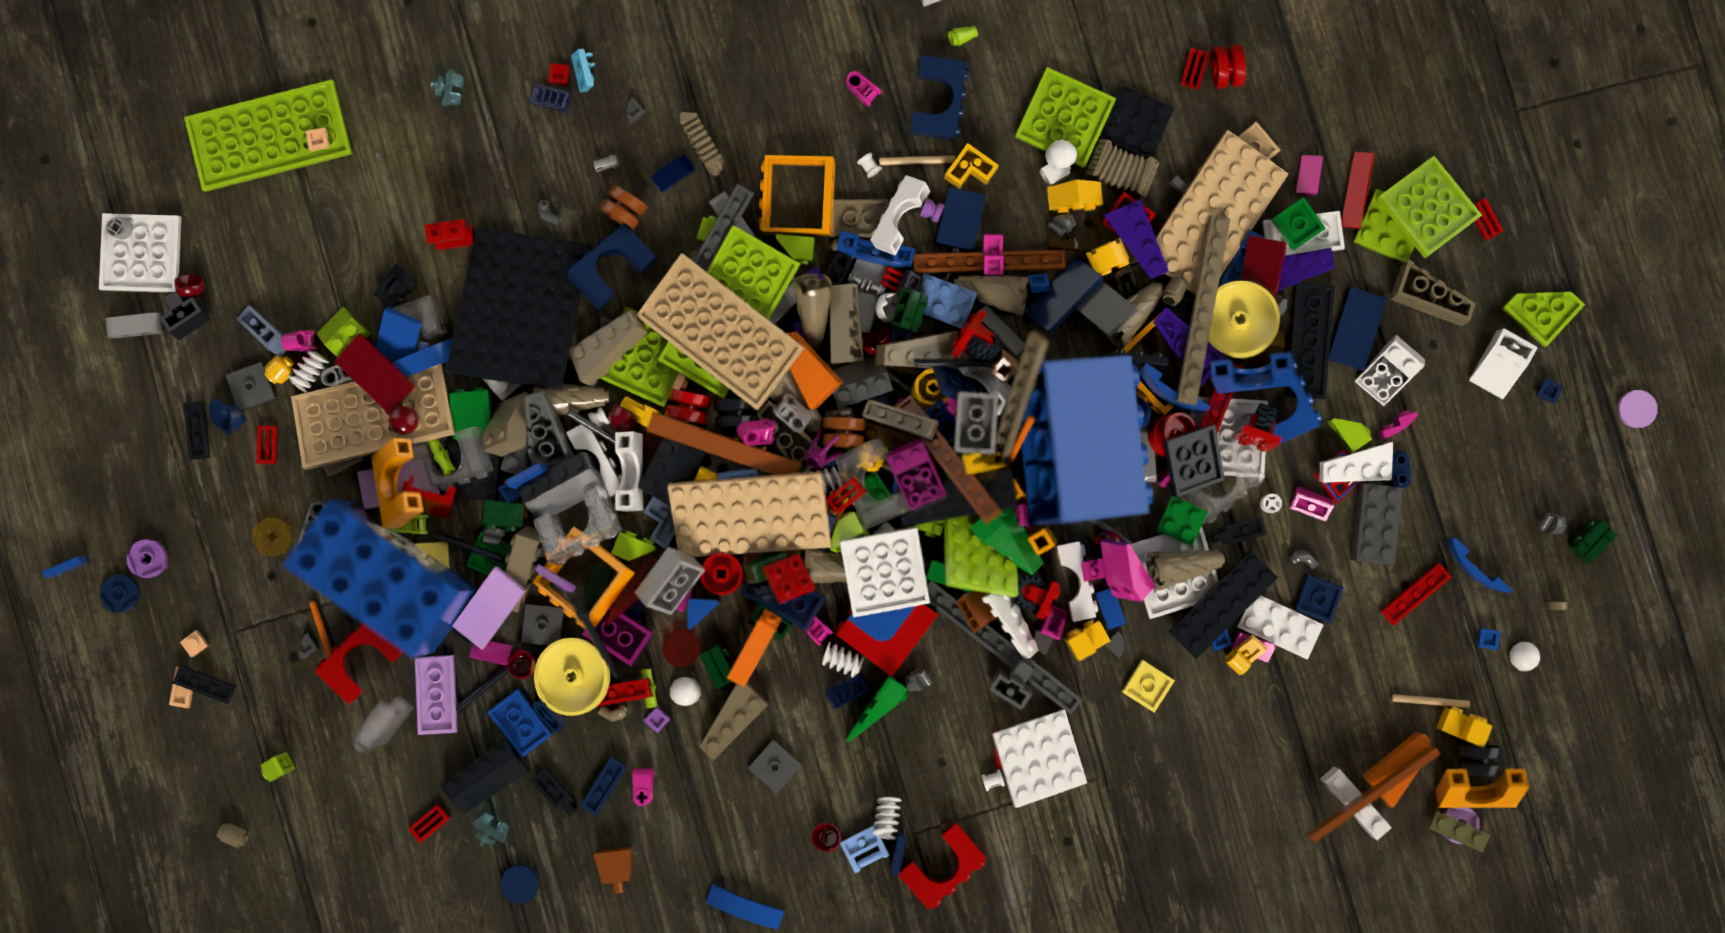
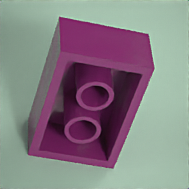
M614 605L610 606L595 627L606 650L630 666L635 663L654 631ZM585 629L582 635H584L592 641L589 633Z

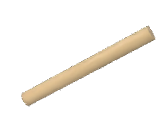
M955 155L879 158V165L954 163Z
M1392 694L1391 696L1392 702L1460 708L1470 707V701L1398 694Z

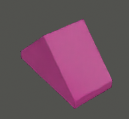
M1051 604L1050 606L1053 609L1049 617L1044 618L1039 632L1059 640L1068 611Z

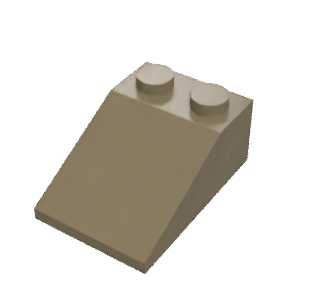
M527 392L500 402L483 433V451L502 457L526 447L527 420L525 396L528 395Z

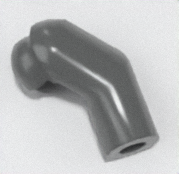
M540 200L537 205L540 218L558 225L561 217L551 213L548 201Z
M1296 550L1289 557L1293 564L1305 562L1311 569H1314L1319 564L1306 550Z

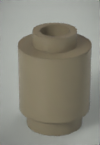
M1173 277L1168 282L1163 292V301L1167 305L1175 306L1181 301L1188 288L1183 278Z
M223 823L217 833V838H220L221 842L235 848L244 846L249 837L247 830L231 823Z

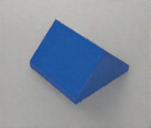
M710 598L688 599L687 627L690 630L694 628L721 601Z

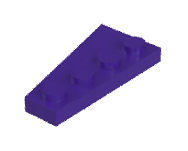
M1141 200L1104 215L1151 279L1169 272Z
M1332 248L1285 256L1278 292L1291 285L1301 283L1305 279L1315 277L1335 268Z
M1166 307L1153 324L1183 364L1189 326ZM1209 343L1207 345L1200 387L1212 374L1211 362L1222 361L1225 358L1224 355Z

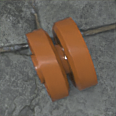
M612 184L607 194L615 203L609 199H602L598 208L621 225L625 223L630 229L634 230L639 221L631 212L637 215H644L648 206L627 191Z
M823 418V428L834 431V433L823 434L822 445H827L836 435H839L837 441L832 445L835 448L864 447V436L853 434V432H860L865 429V419Z

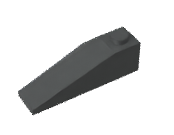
M544 390L526 395L525 412L528 456L532 465L540 463L546 465L547 468H551L573 457L574 450Z

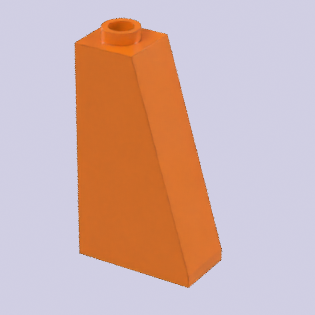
M788 332L786 334L805 348L790 367V370L811 410L817 409L843 381L798 332Z
M766 609L764 610L727 677L729 680L745 687L782 618Z
M1414 732L1362 776L1373 787L1425 749L1431 747V740L1424 733ZM1418 771L1380 797L1383 802L1393 808Z

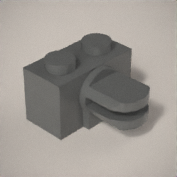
M1019 660L1010 673L999 668L989 682V690L1022 710L1032 696V687L1026 684L1032 675L1031 663L1027 660Z

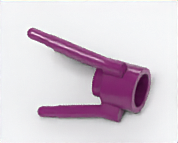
M823 428L819 429L810 449L805 454L807 456V463L815 469H821L825 464L842 455V452L839 451L825 459V452L837 441L839 435H836L823 449H815Z

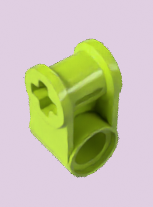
M417 515L404 525L402 529L391 528V530L397 533L428 534V531H426L428 515Z

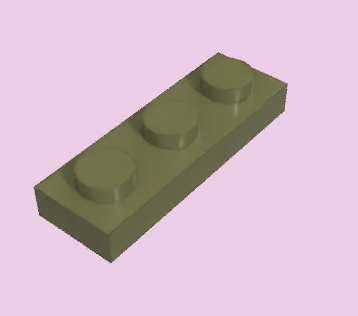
M1436 810L1427 827L1482 853L1490 837L1489 834Z

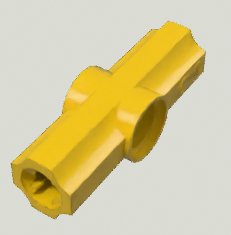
M626 396L620 404V407L630 413L636 419V422L646 427L649 425L652 413H659V411L645 404L642 405Z

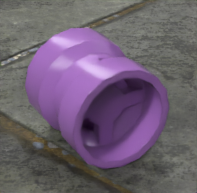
M927 198L920 216L924 218H930L931 216L932 221L938 223L945 205L941 203L935 205L931 199Z

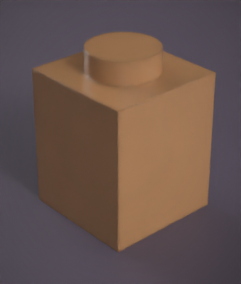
M1002 349L992 361L991 373L1007 383L1018 370V360Z

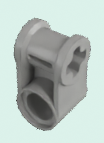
M790 394L784 395L782 401L773 407L774 414L795 432L803 431L811 420L809 410L803 407Z

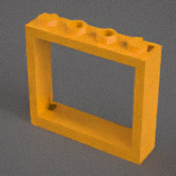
M765 155V160L762 161L761 171L764 172V180L760 182L763 199H760L759 208L762 210V218H759V229H761L763 234L832 236L836 161L834 157ZM773 165L825 166L822 229L770 227Z
M1160 313L1121 350H1125V353H1127L1155 326L1153 322ZM1139 380V385L1135 388L1138 391L1137 395L1147 400L1152 405L1151 410L1157 415H1165L1174 407L1169 403L1164 406Z
M573 526L544 567L557 574L581 542L619 572L589 613V619L595 628L635 572L582 530ZM538 574L532 582L538 587V592L544 596L548 595L551 603L557 607H563L562 612L571 618L575 617L577 619L576 623L585 629L583 622L579 621L576 616L574 606L549 586L550 580Z

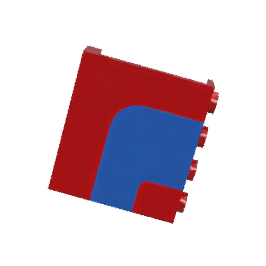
M923 604L853 617L851 607L847 613L849 618L846 622L842 620L836 627L838 631L836 635L892 677L938 614Z

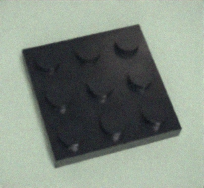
M1121 86L1099 139L1110 140L1112 145H1117V147L1139 155V157L1143 155L1144 159L1150 156L1154 157L1174 107Z
M1214 424L1163 440L1174 497H1180L1225 480Z
M446 439L444 450H447L448 457L455 470L450 475H444L442 471L440 495L445 496L448 486L456 488L455 498L497 501V487H499L502 457L483 451V442Z

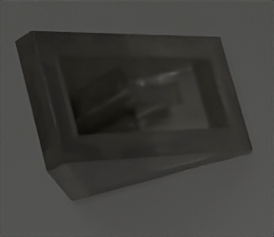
M1130 265L1112 274L1110 277L1118 294L1125 299L1140 291Z

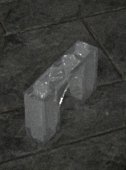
M470 427L455 433L461 450L462 461L458 470L450 476L444 475L437 469L428 444L412 447L414 457L407 464L411 476H414L413 483L415 488L436 493V490L439 489L446 491L448 486L453 487V484L456 483L464 485L470 483L471 478H485L488 476V472L494 471L489 453L483 451L481 428Z
M876 439L835 458L837 468L844 479V484L852 477L857 476L858 482H861L863 485L862 488L866 489L864 476L867 468L871 464L885 458L887 453L881 439ZM854 484L850 485V486L847 488V490L849 491V490L852 489L855 485H854ZM856 490L853 494H851V498L854 495H856L859 491ZM866 492L852 503L856 508L864 530L876 527L910 511L903 493L892 495L881 501L873 498Z
M1236 439L1220 450V453L1236 472L1234 488L1228 494L1218 497L1208 495L1202 489L1181 496L1183 500L1208 511L1203 524L1214 522L1218 518L1217 514L1222 510L1226 512L1234 505L1233 501L1237 498L1239 500L1243 499L1249 494L1247 490L1253 486L1256 488L1264 482L1265 474Z
M597 486L582 494L590 519L586 530L576 538L568 539L566 537L559 516L551 512L533 520L547 561L555 565L564 564L567 562V559L581 555L584 550L596 547L601 541L613 538L618 532L622 531L608 490Z
M401 696L395 697L391 704L387 701L381 702L351 741L355 743L354 747L360 752L365 751L367 753L387 744L415 707Z

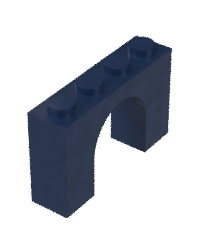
M921 55L918 79L938 81L945 84L952 93L953 102L949 109L941 114L913 112L910 128L911 135L955 141V137L960 136L961 124H958V117L963 116L964 106L960 104L961 98H965L967 87H963L964 79L968 80L969 68H966L967 62Z
M625 223L621 227L616 226L610 232L611 235L605 239L603 237L596 244V248L592 251L590 249L587 250L578 263L574 261L567 268V278L598 310L608 303L614 294L613 290L597 274L596 263L598 260L606 255H619L625 258L639 274H642L656 259L655 254Z

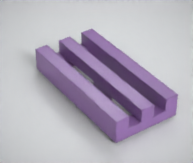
M538 564L535 569L537 573L566 591L573 592L576 588L575 585L548 568Z

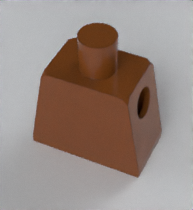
M974 591L965 593L956 601L973 633H976L997 618L992 614L991 610L993 608L990 604H985L982 599L988 592Z
M633 846L596 851L594 858L602 884L612 883L613 894L623 893V882L630 881L632 878Z

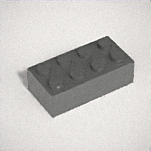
M1372 484L1358 485L1350 560L1395 565L1403 488Z

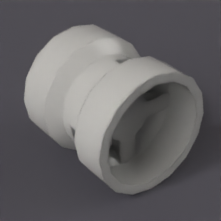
M111 218L106 223L107 233L118 239H127L132 233L131 225L119 218Z

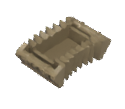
M681 112L680 123L683 125V130L688 135L687 138L690 139V143H694L693 148L697 149L696 153L700 154L699 159L705 164L708 173L718 176L725 164L721 154L718 153V149L712 142L697 113Z
M1099 139L1085 175L1092 179L1097 177L1098 182L1103 180V185L1109 184V188L1115 186L1116 191L1122 188L1123 193L1129 190V194L1135 192V196L1146 198L1154 176L1157 173L1159 162L1151 156L1144 160L1143 155L1140 158L1139 155L1134 157L1133 153L1127 155V150L1122 153V148L1117 150V145L1112 147L1110 140Z

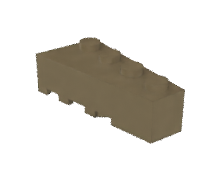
M1410 259L1401 266L1390 300L1459 326H1464L1470 322L1476 305L1474 302L1456 290L1447 287L1446 283L1440 279L1437 280L1429 275V272L1425 269H1420L1414 265L1415 263Z
M858 284L833 285L830 298L831 363L864 361Z
M629 310L570 348V356L580 382L594 387L598 383L597 380L602 375L605 376L610 371L609 368L615 362H619L623 358V354L628 349L631 350L648 333L644 322L636 316L637 314Z
M946 331L877 345L875 365L920 367L914 366V359H956L951 354L955 349L952 345L958 337V331Z
M769 400L756 415L760 420L769 419L776 423V428L773 429L776 446L784 457L801 462L798 473H809L813 468L807 463V456L805 454L810 449L814 438L806 430L801 432L793 431L783 420L774 414L773 407L776 404ZM817 442L815 449H823L824 447Z
M525 526L516 535H513L510 544L513 548L506 557L507 569L503 570L527 590L512 610L517 613L523 608L531 584L528 582V579H532L536 569V565H533V563L539 557L541 551L540 543L543 539H546L548 534L529 526Z
M748 682L745 687L736 684L700 748L714 760L769 703Z

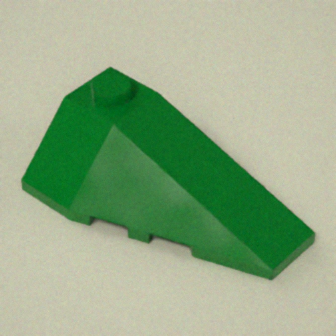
M1013 509L1001 510L1002 513L987 525L980 517L970 527L971 531L983 544L992 546L998 550V554L1007 556L1012 560L1013 564L1028 574L1033 575L1044 564L1040 555H1037L1029 542V536L1025 528L1017 526L1016 513Z
M888 674L846 737V741L850 742L897 706L899 702L903 703L909 694L906 692L908 688Z

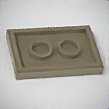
M834 199L831 238H839L841 231L860 235L859 238H871L873 231L877 229L880 223L881 216L889 207V199Z

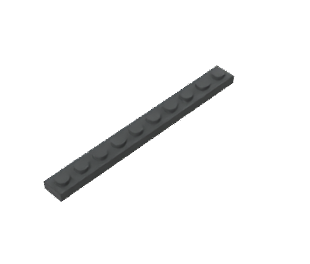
M933 581L927 584L930 604L1004 663L1013 668L1017 661L1024 660L1016 647L989 625L973 633L956 602L957 600ZM1025 659L1032 665V675L1027 681L1071 715L1082 699L1032 659Z

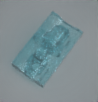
M448 70L445 84H443L444 77L438 76L437 82L431 83V88L436 89L435 96L440 97L442 90L444 91L441 105L443 107L459 105L461 101V94L453 93L452 86L462 88L464 77L454 74L455 70Z
M484 812L479 820L476 819L473 823V827L485 833L484 835L478 832L475 836L481 840L479 846L483 847L486 843L493 846L495 841L489 838L490 836L504 844L507 839L506 834L509 825L500 821L496 829L490 827L489 825L494 817Z

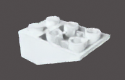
M1506 329L1498 330L1495 332L1469 381L1504 399L1530 363L1538 347Z
M1395 335L1355 382L1380 404L1385 406L1425 366V359L1400 337Z

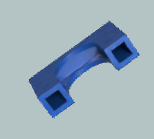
M1291 352L1271 355L1270 365L1257 369L1236 368L1233 366L1231 359L1211 362L1212 381L1218 394L1296 385L1295 366Z
M1292 357L1293 362H1294V366H1295V369H1296V368H1298V367H1297V364H1296L1294 358ZM1296 370V385L1289 387L1297 395V410L1290 418L1275 424L1273 430L1274 435L1282 437L1280 444L1321 426L1320 421L1323 420L1319 410H1314L1312 403H1314L1313 397L1310 392L1306 393L1303 387L1306 383L1302 375L1298 376ZM1260 389L1251 390V392L1254 393Z

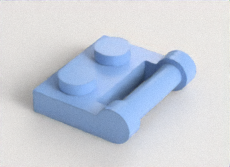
M874 825L841 841V846L855 873L882 857L890 856L882 839L873 834V830L876 829ZM876 846L879 847V851L856 862L854 857Z

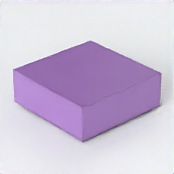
M657 706L643 721L656 733H659L671 718Z

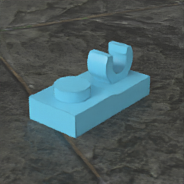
M578 49L571 55L580 92H587L594 86V77L590 69L595 63L587 61V58H591L593 54L590 52L585 54L584 49Z

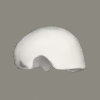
M1057 140L1047 148L1045 156L1048 164L1055 165L1057 169L1068 168L1075 162L1077 151L1075 146L1069 141Z
M885 293L877 300L876 313L883 322H892L896 307L891 305L896 293Z
M1530 642L1517 643L1512 646L1509 653L1511 664L1519 671H1531L1540 661L1539 650Z
M680 677L673 681L670 687L671 699L674 703L681 706L694 704L701 695V686L693 678Z

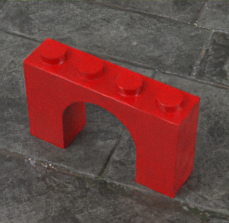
M360 622V628L356 632L351 631L345 637L346 641L341 646L339 644L335 646L330 652L332 655L327 659L323 658L316 665L317 669L314 671L348 705H351L364 692L349 677L345 669L346 657L353 648L360 645L374 646L391 663H394L404 653L363 622Z
M956 821L941 833L944 840L958 856L957 868L950 877L943 880L932 879L920 869L913 859L900 868L898 876L928 910L931 907L934 909L940 905L941 899L946 894L950 896L957 889L955 886L960 882L965 883L971 877V872L975 869L977 871L986 864L985 860L987 858Z

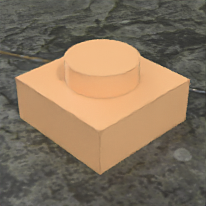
M326 128L306 131L310 151L330 148Z
M679 373L672 388L681 391L682 389L686 390L690 380Z
M195 630L180 642L191 658L209 646L198 630Z

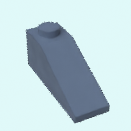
M248 305L237 320L267 349L282 357L287 351L281 344L283 333L253 307Z

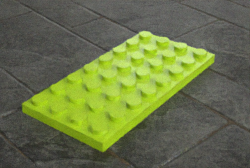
M332 79L184 117L201 188L204 192L352 154L335 82ZM326 128L330 148L310 151L306 131Z
M733 225L707 272L770 320L801 264ZM668 341L658 360L725 399L730 389Z

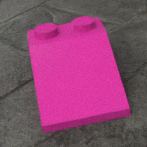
M1103 539L1101 541L1106 581L1111 589V593L1116 598L1142 602L1154 589V582L1129 543Z

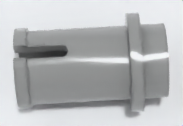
M610 154V157L594 160L596 172L610 168L616 169L619 166L617 156Z

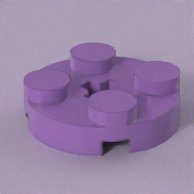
M140 540L132 545V549L127 555V565L130 571L142 578L156 577L168 567L167 551L159 541ZM145 554L152 557L150 563L143 561L146 558Z

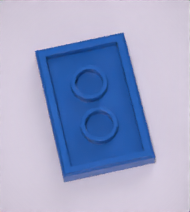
M386 307L383 312L376 348L391 362L415 353L422 321Z
M519 688L487 712L521 758L553 735Z

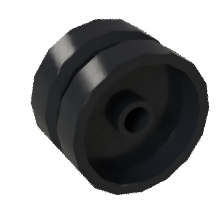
M743 399L714 401V410L716 412L727 413V415L715 418V428L737 430L742 422L757 421V416L745 414V412H753L756 409Z
M1472 743L1458 744V755L1470 759L1458 761L1457 769H1466L1467 774L1475 776L1502 775V764L1490 760L1502 758L1503 747L1485 744L1483 748Z

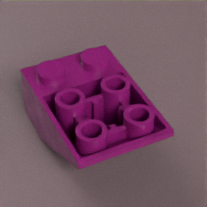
M923 437L887 452L886 459L910 510L946 495Z

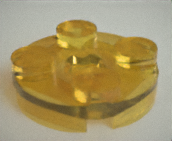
M279 518L264 519L254 527L252 532V542L263 555L277 556L283 554L292 543L291 526ZM275 532L277 539L271 542L268 534Z

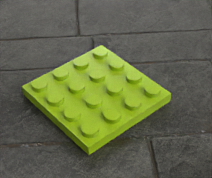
M1047 67L1015 138L1044 151L1057 140L1069 141L1075 146L1077 151V157L1073 164L1084 169L1116 98Z
M1435 156L1377 198L1424 258L1428 257L1482 216Z
M626 306L622 315L628 312L629 310L634 312L635 314H637L638 311H635ZM644 322L648 333L631 350L628 349L623 354V358L619 362H615L609 368L610 371L605 376L602 375L600 379L665 408L670 389H673L672 387L679 372L658 360L668 340Z
M972 515L944 520L946 585L1011 597L1017 596V566L1007 556L998 554V550L992 546L983 544L970 529L980 516Z

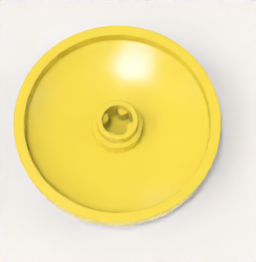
M1234 281L1220 286L1217 290L1208 343L1221 354L1233 358H1247L1264 351L1275 339L1280 324L1279 308L1273 296L1262 286L1248 281Z
M581 638L560 639L550 644L538 658L534 671L535 688L540 699L552 711L567 716L584 714L593 710L604 699L609 688L610 669L593 643Z

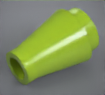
M975 26L952 28V31L948 32L951 45L957 47L978 36Z

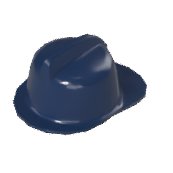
M216 398L211 400L209 404L210 417L213 423L225 434L231 435L232 431L241 428L242 424L247 422V418L241 413L237 405L225 404Z

